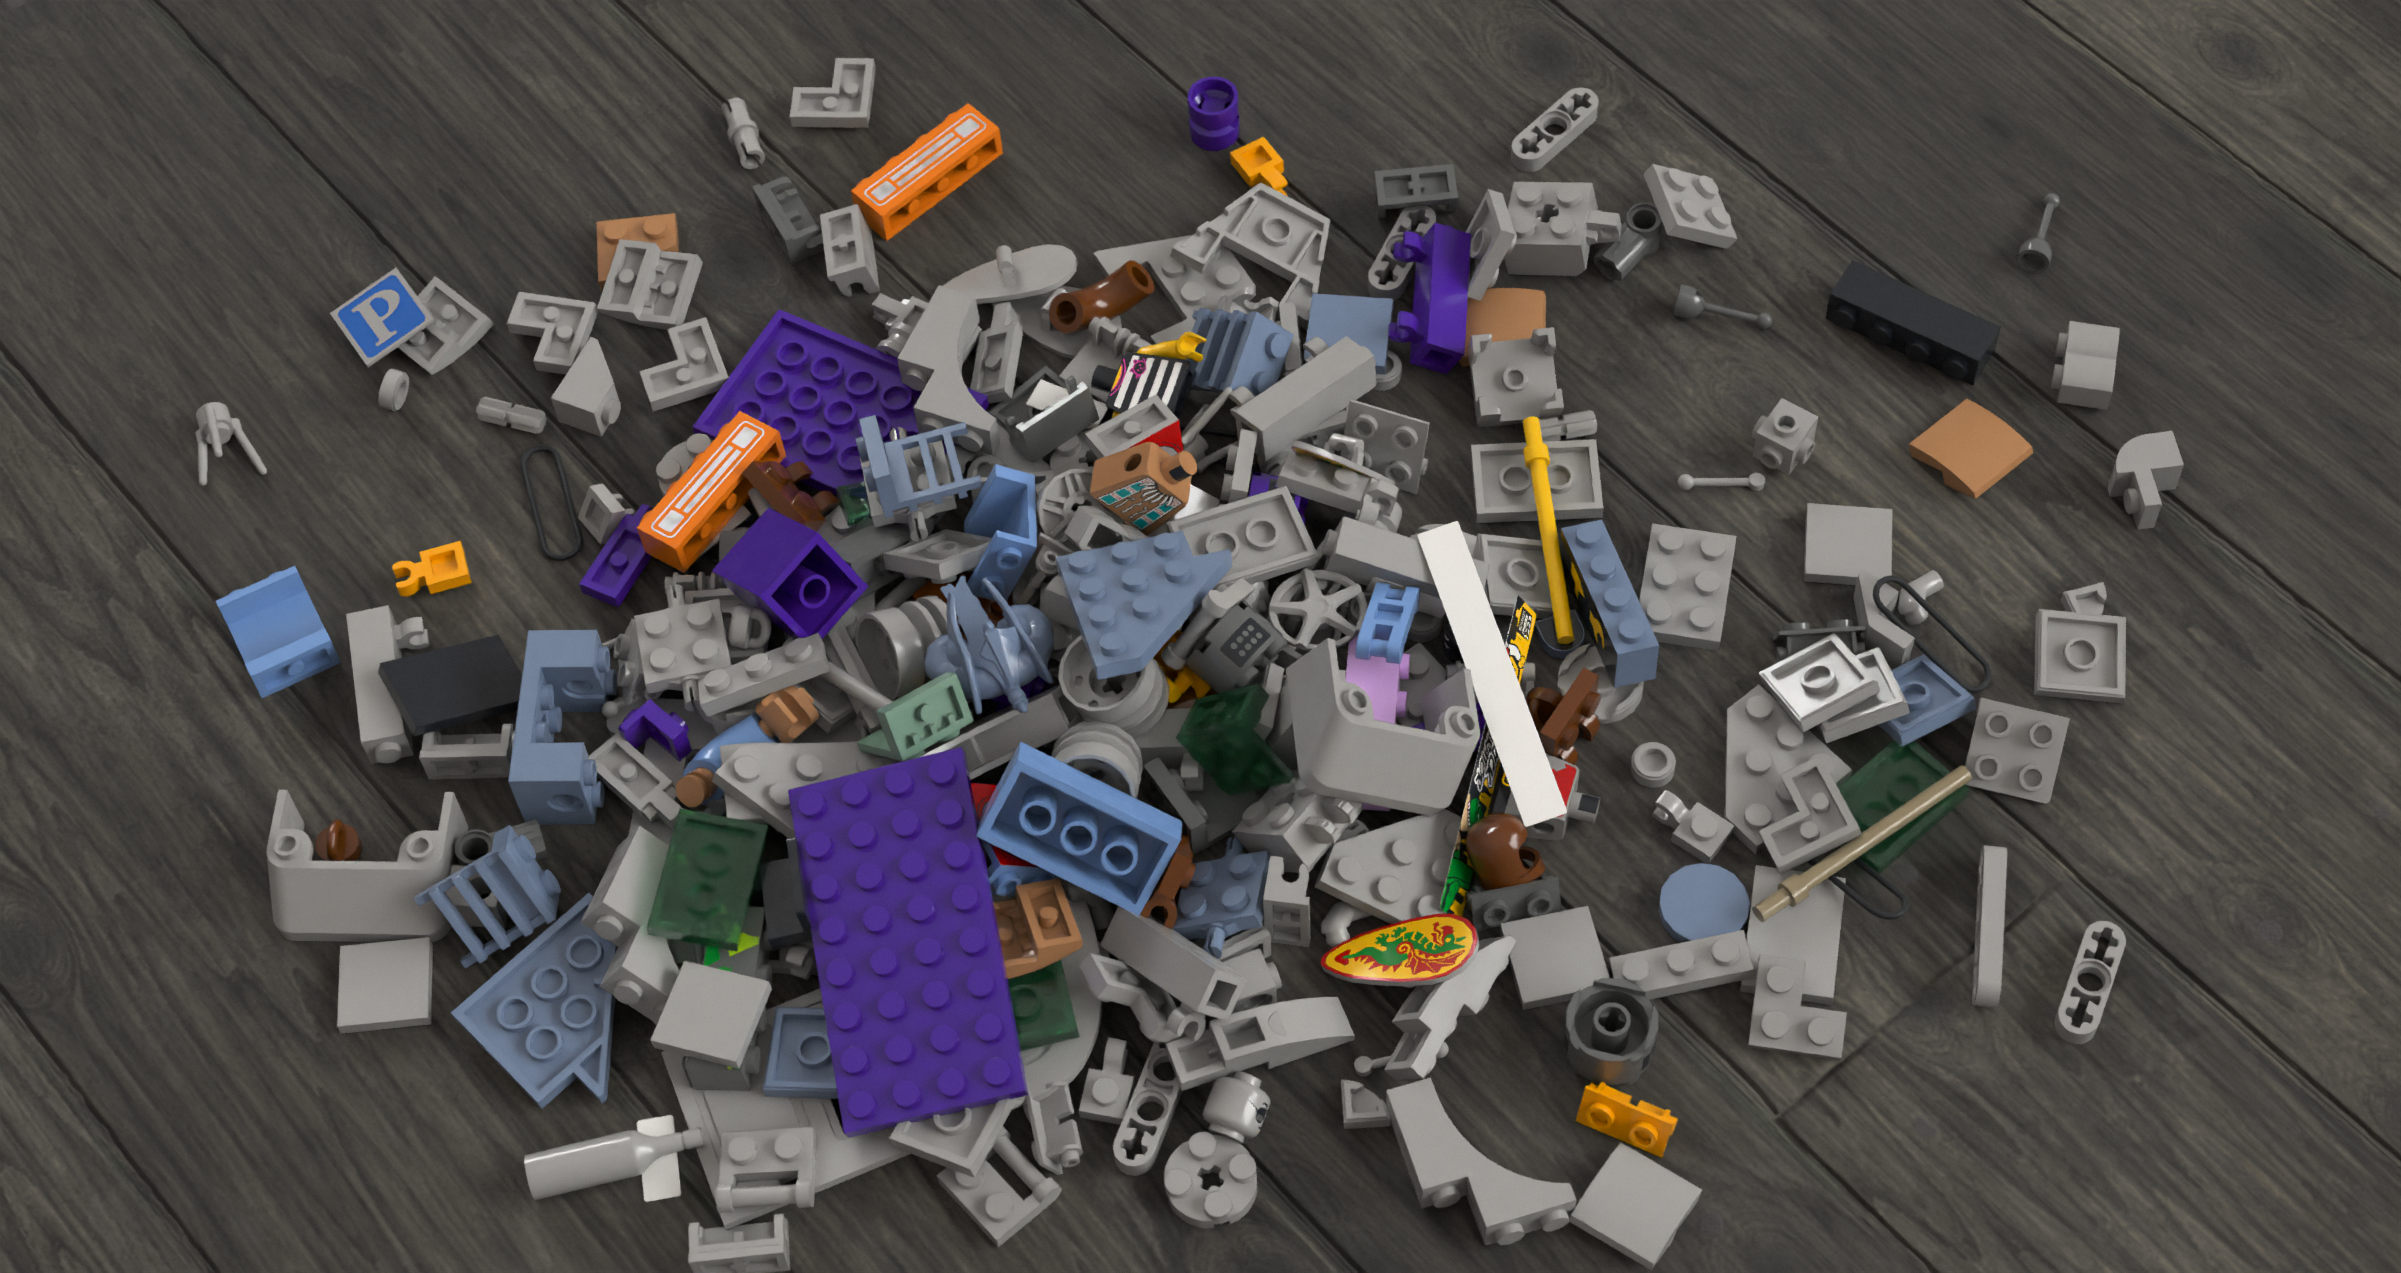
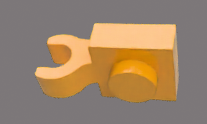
M1265 137L1230 152L1231 164L1250 188L1261 182L1288 197L1282 189L1288 186L1286 179L1281 174L1284 172V161Z

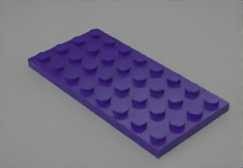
M962 747L789 789L788 794L812 926L811 934L844 1134L848 1138L893 1128L896 1127L897 1123L910 1121L914 1123L931 1119L933 1115L937 1114L943 1116L964 1111V1108L972 1109L997 1103L1000 1100L1029 1095L982 840L976 837L979 823L966 753Z

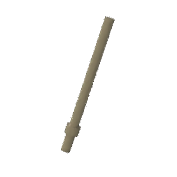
M1962 765L1862 832L1861 836L1849 841L1801 875L1792 874L1778 884L1776 892L1752 908L1754 915L1759 921L1764 922L1786 906L1794 907L1809 897V891L1971 781L1972 777L1968 769Z

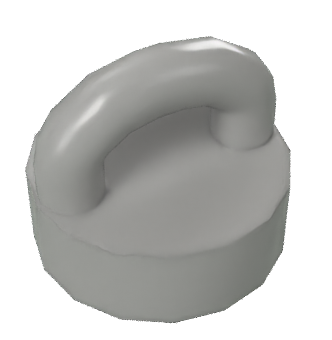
M738 604L733 610L730 623L729 643L731 646L743 649H759L769 641L772 630L768 614L761 609L754 608V606ZM754 619L759 620L761 624V632L757 638H752Z

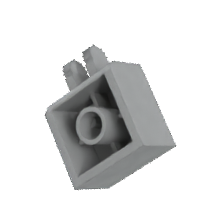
M1286 769L1271 780L1270 788L1262 798L1244 811L1242 815L1243 820L1232 832L1249 853L1268 850L1271 856L1283 857L1284 872L1298 873L1301 864H1305L1308 872H1310L1328 848L1340 838L1345 828L1357 818L1362 811V804L1356 801L1316 794L1304 785L1298 770Z

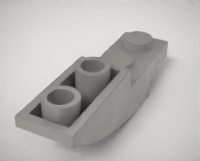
M1509 935L1480 940V946L1475 959L1462 973L1448 981L1415 987L1392 1021L1404 1034L1384 1069L1386 1073L1396 1081L1424 1079L1431 1072L1437 1061L1436 1055L1445 1038L1454 1031L1457 1025L1456 1018L1459 1016L1475 1015L1488 1002L1489 991L1494 981L1509 962L1508 955L1516 942L1513 937Z
M1338 997L1305 998L1231 1014L1228 1021L1219 1018L1210 1020L1209 1029L1204 1030L1203 1035L1198 1041L1187 1036L1166 1043V1053L1181 1091L1263 1063H1266L1268 1069L1352 1041L1355 1039V1035Z

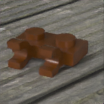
M753 461L742 473L776 512L816 532L826 522L822 514L830 508H836L840 503L830 491H822L812 498L795 486L800 480L809 479L813 474L803 461L795 462L787 468L775 461Z
M1583 668L1540 731L1539 738L1545 753L1576 765L1578 753L1572 745L1578 736L1579 727L1584 732L1583 738L1590 742L1600 729V722L1594 714L1601 700V695L1597 693L1599 675L1586 668Z
M1181 833V841L1140 913V916L1148 918L1155 906H1162V913L1165 914L1163 924L1170 929L1173 928L1177 919L1175 895L1179 887L1182 889L1188 887L1196 868V864L1191 863L1194 853L1191 852L1188 835Z

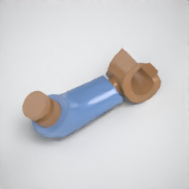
M794 685L770 693L756 705L757 714L752 713L726 729L694 756L693 760L684 769L683 777L676 784L675 790L678 799L689 807H697L700 804L705 805L713 798L717 801L722 799L724 790L712 782L715 772L722 766L720 746L760 742L780 743V741L782 743H791L819 719V713L812 705L814 699L803 687L797 688Z

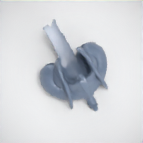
M965 576L960 577L956 587L950 583L947 586L941 587L940 589L947 599L946 617L948 634L939 636L927 648L924 667L930 681L946 672L956 673L966 701L973 702L977 714L982 712L981 700L995 698L1004 694L1008 696V701L1012 704L1014 710H1018L1019 713H1026L1029 701L1021 687L1031 682L1037 676L1047 683H1053V679L1047 669V664L1054 648V630L1050 620L1041 610L1029 604L1009 606L1000 592L985 577L982 579L983 584L1003 610L1004 618L998 621L995 628L981 607L980 601L972 594L966 583ZM958 624H959V625L961 626V628L963 629V631H964V633H965V635H966V637H967V639H968L967 641H966L965 639H963Z

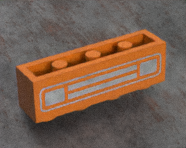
M967 103L957 112L949 114L941 124L929 133L921 135L914 144L898 156L889 159L882 168L870 177L862 179L851 190L853 205L858 204L870 228L884 240L888 241L1003 154L1000 128Z
M741 411L729 423L722 426L714 441L704 452L699 453L695 457L691 467L678 481L673 482L669 486L666 495L660 502L642 517L640 524L637 526V531L645 552L685 573L737 511L748 501V491L754 486L742 474L753 461H775L781 463L786 457L779 431Z

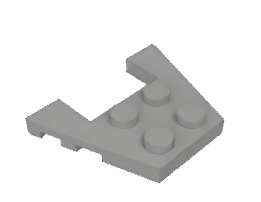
M1260 182L1228 205L1224 212L1213 221H1206L1199 226L1196 232L1188 239L1178 241L1172 248L1170 257L1202 274L1220 245L1233 250L1292 282L1280 304L1295 303L1299 325L1307 330L1312 293H1318L1319 277L1324 259L1330 219ZM1278 305L1276 314L1280 316V310Z
M1192 235L1099 250L1094 253V262L1104 277L1113 273L1129 260L1136 261L1150 272L1183 320L1151 335V344L1153 345L1177 340L1185 332H1192L1196 321L1192 318L1194 310L1206 308L1216 312L1219 300L1224 295L1229 297L1241 289L1254 288L1253 297L1256 296V285L1229 248L1220 245L1202 274L1170 257L1174 245L1181 239L1185 241Z

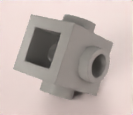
M1781 398L1768 417L1762 415L1752 431L1751 437L1755 439L1753 457L1769 468L1778 469L1790 475L1798 462L1804 464L1813 452L1818 416Z

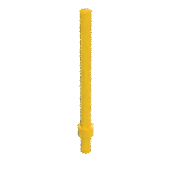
M1532 416L1523 420L1526 440L1523 455L1525 466L1531 472L1557 642L1559 644H1569L1574 641V633L1547 471L1550 457L1548 446L1542 440L1539 418Z

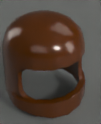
M1495 813L1485 816L1475 822L1466 835L1465 847L1468 858L1481 887L1486 891L1532 882L1545 871V865L1539 851L1533 847H1520L1525 842L1528 832L1524 823L1512 814ZM1520 859H1526L1534 863L1530 868H1525Z

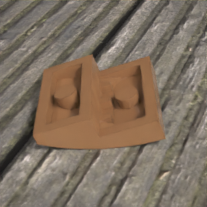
M1492 288L1486 290L1481 301L1468 297L1465 355L1459 360L1461 366H1470L1468 346L1471 335L1492 334L1491 342L1531 338L1534 329L1546 328V295L1544 291L1523 288Z
M1965 399L1909 443L1911 457L1942 471L1945 485L1974 499L1978 498L2033 454L2032 446L2002 419L1969 399Z
M1059 878L1016 885L1015 899L993 902L1007 979L1044 968L1082 947L1083 940Z

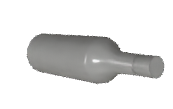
M700 1127L686 1130L682 1133L678 1132L658 1137L647 1136L635 1130H627L525 1155L524 1162L527 1181L533 1199H544L641 1175L660 1157L685 1149L703 1146L704 1140Z

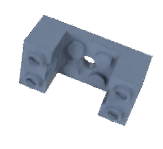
M528 630L508 779L525 823L537 819L539 825L595 824L597 808L604 806V783L597 780L595 759H588L584 742L553 743L555 732H561L562 712H602V706L610 701V695H616L617 671L616 669H610V651L608 647H603L597 630Z

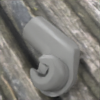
M1935 570L1908 583L1925 601L1926 597L1944 587L1941 576ZM1902 588L1898 600L1899 613L1901 615L1904 614L1905 621L1909 625H1916L1925 621L1928 617V612Z
M1341 901L1334 904L1321 923V934H1325L1328 946L1336 947L1350 939L1347 927L1352 921L1372 915Z

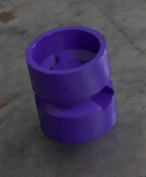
M1210 76L1192 84L1187 98L1189 134L1192 142L1199 148L1208 151H1219L1230 147L1239 137L1240 129L1238 91L1235 85L1227 79Z

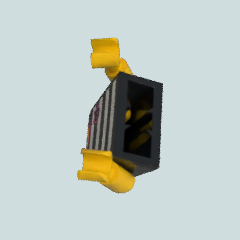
M1189 331L1185 332L1177 340L1141 347L1136 353L1126 352L1123 355L1118 370L1102 365L1096 367L1091 380V388L1109 393L1106 407L1112 414V418L1156 394L1179 419L1196 375L1191 362L1185 359L1189 358L1195 362H1201L1204 356L1196 352L1195 349L1198 344L1206 343L1207 340Z

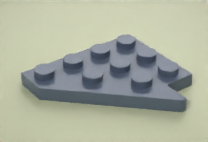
M1182 530L1056 557L1059 577L1097 679L1101 680L1142 671L1197 608L1207 593L1232 567L1230 549L1193 556Z
M590 893L585 895L451 1012L453 1018L541 1109L575 1079H578L601 1104L607 1100L615 996L601 988L600 984L618 947L610 941L601 938L595 931L581 923L593 898Z

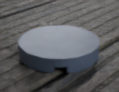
M1698 863L1684 866L1669 876L1661 889L1658 912L1663 927L1673 939L1682 943L1743 930L1748 919L1750 901L1745 886L1735 874L1717 865Z

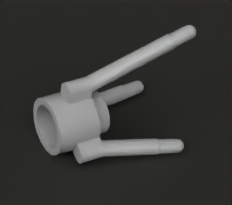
M1230 387L1225 388L1211 405H1203L1181 433L1183 451L1189 452L1194 457L1197 463V472L1200 474L1209 465L1228 456L1230 445L1238 446L1239 441L1237 440L1206 456L1205 451L1208 449V444L1199 434L1229 398V393L1233 391Z
M211 402L197 410L196 419L199 429L195 432L198 442L200 485L204 486L207 484V444H212L214 455L221 457L223 454L222 444L228 442L231 435H235L261 475L267 473L262 460L244 434L240 420L230 417L228 407L225 404Z

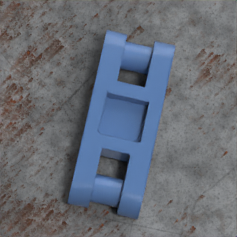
M1376 582L1357 638L1356 658L1370 660L1371 656L1386 658L1387 663L1401 664L1405 642L1413 617L1418 611L1420 588L1406 586L1405 590L1392 589L1390 584Z

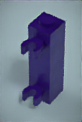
M1434 223L1423 237L1417 233L1405 231L1403 233V244L1398 242L1394 244V259L1405 263L1416 262L1413 314L1400 311L1397 324L1390 322L1388 328V338L1399 343L1411 342V364L1443 374H1447L1465 355L1471 234L1454 229L1448 225Z

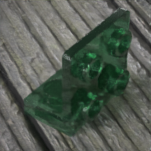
M1260 684L1196 699L1176 736V739L1186 748L1190 756L1199 762L1216 781L1217 786L1228 795L1287 784L1291 782L1294 776L1292 771L1253 729L1260 721L1261 712L1270 696Z

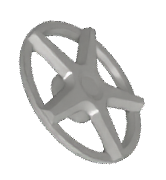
M1304 568L1301 573L1285 580L1276 589L1269 603V615L1272 625L1283 634V638L1287 643L1308 651L1317 646L1309 644L1316 630H1324L1330 626L1346 635L1342 639L1335 641L1336 648L1350 642L1360 632L1367 611L1366 599L1359 583H1355L1348 577L1333 571L1310 570L1309 568ZM1316 579L1334 581L1346 588L1326 596L1322 594ZM1301 582L1303 583L1305 593L1303 601L1280 602L1283 595L1290 588ZM1353 597L1356 598L1360 609L1359 618L1355 626L1337 613V607ZM1278 614L1301 616L1303 623L1297 640L1283 630L1278 621Z

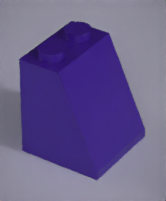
M767 508L712 570L739 599L749 606L765 611L772 623L794 639L806 638L816 633H819L821 639H823L869 587L818 532L770 508Z

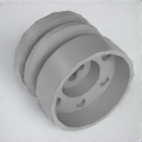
M1069 469L1035 485L1037 537L1042 532L1050 538L1061 542L1074 552L1082 550L1071 542L1064 533L1075 514L1072 508L1091 506L1103 511L1118 524H1123L1124 520L1090 495L1093 471L1090 469Z
M927 595L918 598L916 601L904 602L899 608L887 607L866 613L858 620L855 631L856 648L880 694L892 701L930 682L924 667L927 648L939 636L948 634L947 605L937 596Z
M1080 635L1068 646L1060 661L1058 679L1063 694L1086 722L1101 721L1117 725L1131 735L1132 738L1148 732L1160 721L1168 705L1170 687L1164 671L1153 658L1142 671L1098 680Z
M1101 721L1081 722L1065 730L1055 742L1051 757L1137 799L1143 770L1141 750L1132 736L1120 727Z

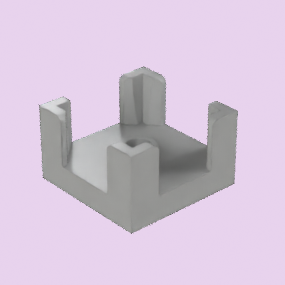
M1554 327L1534 329L1531 338L1491 342L1492 334L1471 335L1468 355L1477 428L1521 424L1525 418L1532 416L1539 419L1557 416L1559 420L1564 409L1562 389H1557L1553 359L1556 350Z

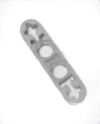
M1983 845L1981 849L1977 888L1972 991L1973 1006L1997 1009L1999 1004L2003 964L2007 872L2006 847Z
M1165 1042L1153 1043L1114 1140L1113 1154L1115 1164L1121 1172L1127 1175L1138 1176L1151 1169L1183 1092L1176 1077L1173 1080L1162 1081L1153 1073L1156 1066L1160 1063L1170 1062L1166 1053ZM1146 1102H1156L1164 1109L1161 1117L1154 1121L1143 1120L1137 1112L1140 1106ZM1137 1131L1144 1134L1141 1140L1142 1153L1144 1155L1137 1154L1134 1160L1127 1159L1125 1149H1133L1137 1140Z

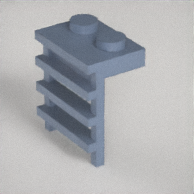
M1206 308L1194 310L1192 318L1196 321L1192 332L1205 338L1207 341L1206 343L1198 344L1195 349L1196 352L1204 356L1201 362H1195L1189 358L1185 359L1191 362L1196 371L1190 390L1222 393L1227 387L1232 388L1234 391L1238 387L1244 386L1256 397L1278 382L1294 334L1257 311L1245 314L1240 310H1234L1233 313H1228L1223 309H1217L1216 312Z
M876 415L859 419L863 436L855 438L862 463L870 461L871 465L863 468L869 493L878 491L885 518L893 517V510L909 506L910 512L918 510L917 504L934 500V504L938 505L943 503L942 497L958 493L961 499L968 497V490L983 487L980 475L963 479L952 437L968 433L965 422L883 443ZM944 440L955 482L939 486L928 444ZM919 446L930 488L914 492L903 450Z
M510 825L495 833L491 852L417 894L414 898L418 906L432 899L471 952L460 960L465 969L476 962L482 963L487 960L488 955L500 948L502 950L508 948L512 941L522 935L527 937L533 933L534 928L545 922L549 924L556 920L559 894L561 892L560 885L551 871H543L536 862V853L530 841L524 835L518 837ZM479 873L517 926L506 932L467 878ZM455 886L494 939L483 945L445 891Z

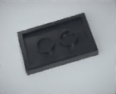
M499 635L382 662L379 666L378 674L413 736L518 710L522 674Z

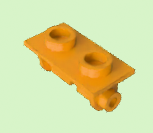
M1592 1082L1589 1086L1586 1085L1576 1122L1658 1157H1663L1669 1135L1673 1134L1678 1118L1670 1115L1671 1110H1663L1640 1100L1637 1106L1630 1104L1632 1096L1611 1088L1604 1082H1601L1599 1085Z

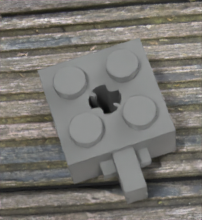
M1514 182L1508 211L1517 238L1512 252L1504 256L1508 275L1578 276L1586 270L1590 245L1620 241L1622 224L1619 213L1597 210L1593 183Z

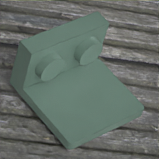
M946 672L877 710L876 714L882 728L859 740L857 744L860 751L903 762L923 756L925 754L924 749L936 742H946L957 737L960 734L959 729L974 721L957 674Z

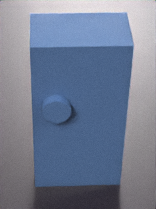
M1020 742L980 816L976 837L1132 913L1140 915L1181 841L1182 821Z

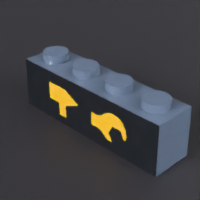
M1602 519L1561 528L1560 552L1564 575L1613 687L1617 688L1655 679L1659 644Z

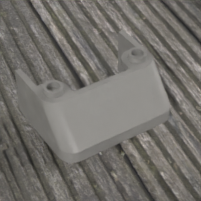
M1327 638L1286 668L1298 771L1302 782L1310 791L1319 795L1424 815H1435L1451 804L1480 737L1471 670L1463 668L1421 697L1425 730L1374 720L1372 703L1368 694L1354 683L1340 681L1334 639ZM1438 724L1440 733L1434 732Z
M278 790L267 845V863L273 921L284 938L292 941L386 942L430 937L432 942H436L448 934L452 926L434 901L431 899L425 904L418 906L414 898L417 894L450 876L452 865H459L455 854V844L457 839L468 831V824L454 792L444 793L438 831L424 830L410 834L400 846L397 862L312 860L313 844L309 836L303 832L305 823L288 790Z

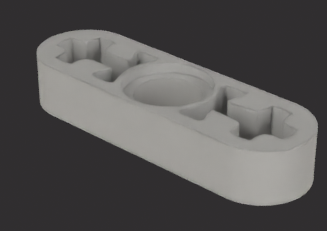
M1581 87L1571 89L1514 138L1511 150L1512 164L1523 172H1535L1545 166L1595 122L1599 103L1597 95L1592 90ZM1556 124L1562 126L1565 132L1559 135H1552L1544 129L1549 125Z
M1429 206L1407 207L1401 212L1369 270L1368 291L1371 297L1389 298L1395 301L1402 296L1416 270V262H1400L1393 258L1391 252L1394 250L1396 242L1403 244V233L1405 231L1411 232V225H1416L1418 221L1424 222L1420 223L1415 230V233L1423 237L1432 225L1436 223L1435 212ZM1389 269L1393 271V281H1388L1386 285H1381L1380 283H1384L1388 278Z
M2097 921L2092 923L2086 929L2054 1021L2057 1034L2066 1042L2084 1044L2094 1037L2100 1023L2126 945L2124 932L2112 922ZM2100 938H2105L2109 942L2103 960L2093 959L2098 947V941ZM2083 973H2092L2101 979L2103 988L2098 991H2087L2080 986L2078 976ZM2078 1003L2087 1005L2080 1028L2071 1025Z

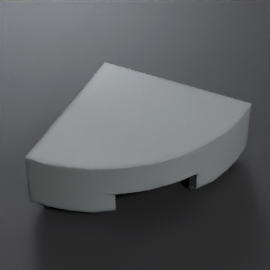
M2101 582L2063 592L2061 603L2065 611L2102 615L2107 597L2105 585Z
M1341 1080L1344 1129L1390 1126L1389 1110L1382 1099L1359 1082Z

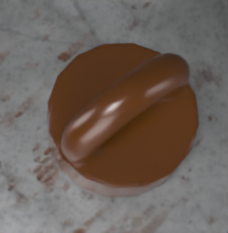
M1547 687L1532 688L1525 697L1538 735L1563 699L1561 694Z
M336 819L318 835L315 841V850L321 861H356L362 852V842L354 828Z

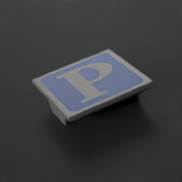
M397 268L391 270L330 313L367 367L376 363L435 321Z

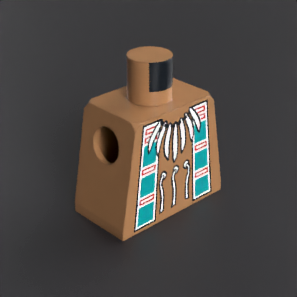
M1145 442L1096 460L1094 462L1090 495L1147 536L1186 507L1189 500L1191 478L1197 472V463L1194 457L1187 451L1171 456L1155 443Z

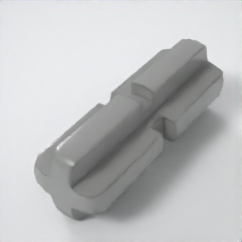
M482 397L479 405H477L476 413L478 414V419L502 426H508L511 423V428L535 434L542 433L546 425L547 418L542 410L515 404L513 408L511 407L512 403L489 397Z
M1592 410L1562 415L1561 420H1558L1557 416L1539 419L1543 442L1561 440L1560 436L1565 435L1566 439L1597 432V420Z

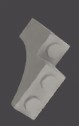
M938 285L897 358L902 383L907 384L914 390L922 391L914 406L918 432L925 433L965 422L968 433L952 437L953 443L961 445L964 449L971 452L980 451L994 455L1000 444L996 418L976 402L962 378L963 359L967 345L980 322L976 296Z
M1057 685L1027 698L1029 702L1026 713H1019L1018 710L1013 709L1012 705L978 719L964 731L960 732L954 739L941 743L937 742L925 748L923 756L962 747L966 753L971 780L1011 760L1020 742L1032 748L1040 747L1058 739L1065 730L1084 722V719L1065 697L1061 685Z
M638 826L617 847L581 923L595 931L601 938L610 941L618 947L600 987L657 1025L680 972L667 943L661 908L665 875L676 850L641 826Z
M1431 1077L1386 1090V1106L1389 1110L1390 1122L1421 1208L1432 1205L1437 1208L1447 1207L1466 1195L1484 1245L1498 1242L1499 1245L1511 1244L1523 1238L1525 1233L1541 1228L1543 1231H1554L1569 1223L1577 1201L1571 1184L1553 1183L1525 1177L1507 1170L1485 1157L1453 1125L1443 1109Z

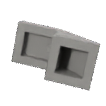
M1863 569L1858 574L1853 596L1859 626H1866V630L1861 634L1862 642H1864L1865 650L1867 651L1879 647L1888 665L1895 669L1909 661L1915 637L1888 621L1889 619L1879 610L1873 599V588L1880 579ZM1885 583L1880 588V600L1894 614L1899 591Z

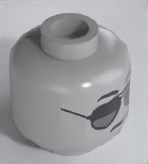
M1236 1071L1233 1078H1218L1213 1084L1203 1110V1118L1210 1124L1208 1131L1214 1135L1231 1138L1240 1144H1243L1245 1138L1251 1139L1256 1137L1260 1132L1271 1101L1270 1097L1259 1088L1262 1081L1241 1071Z

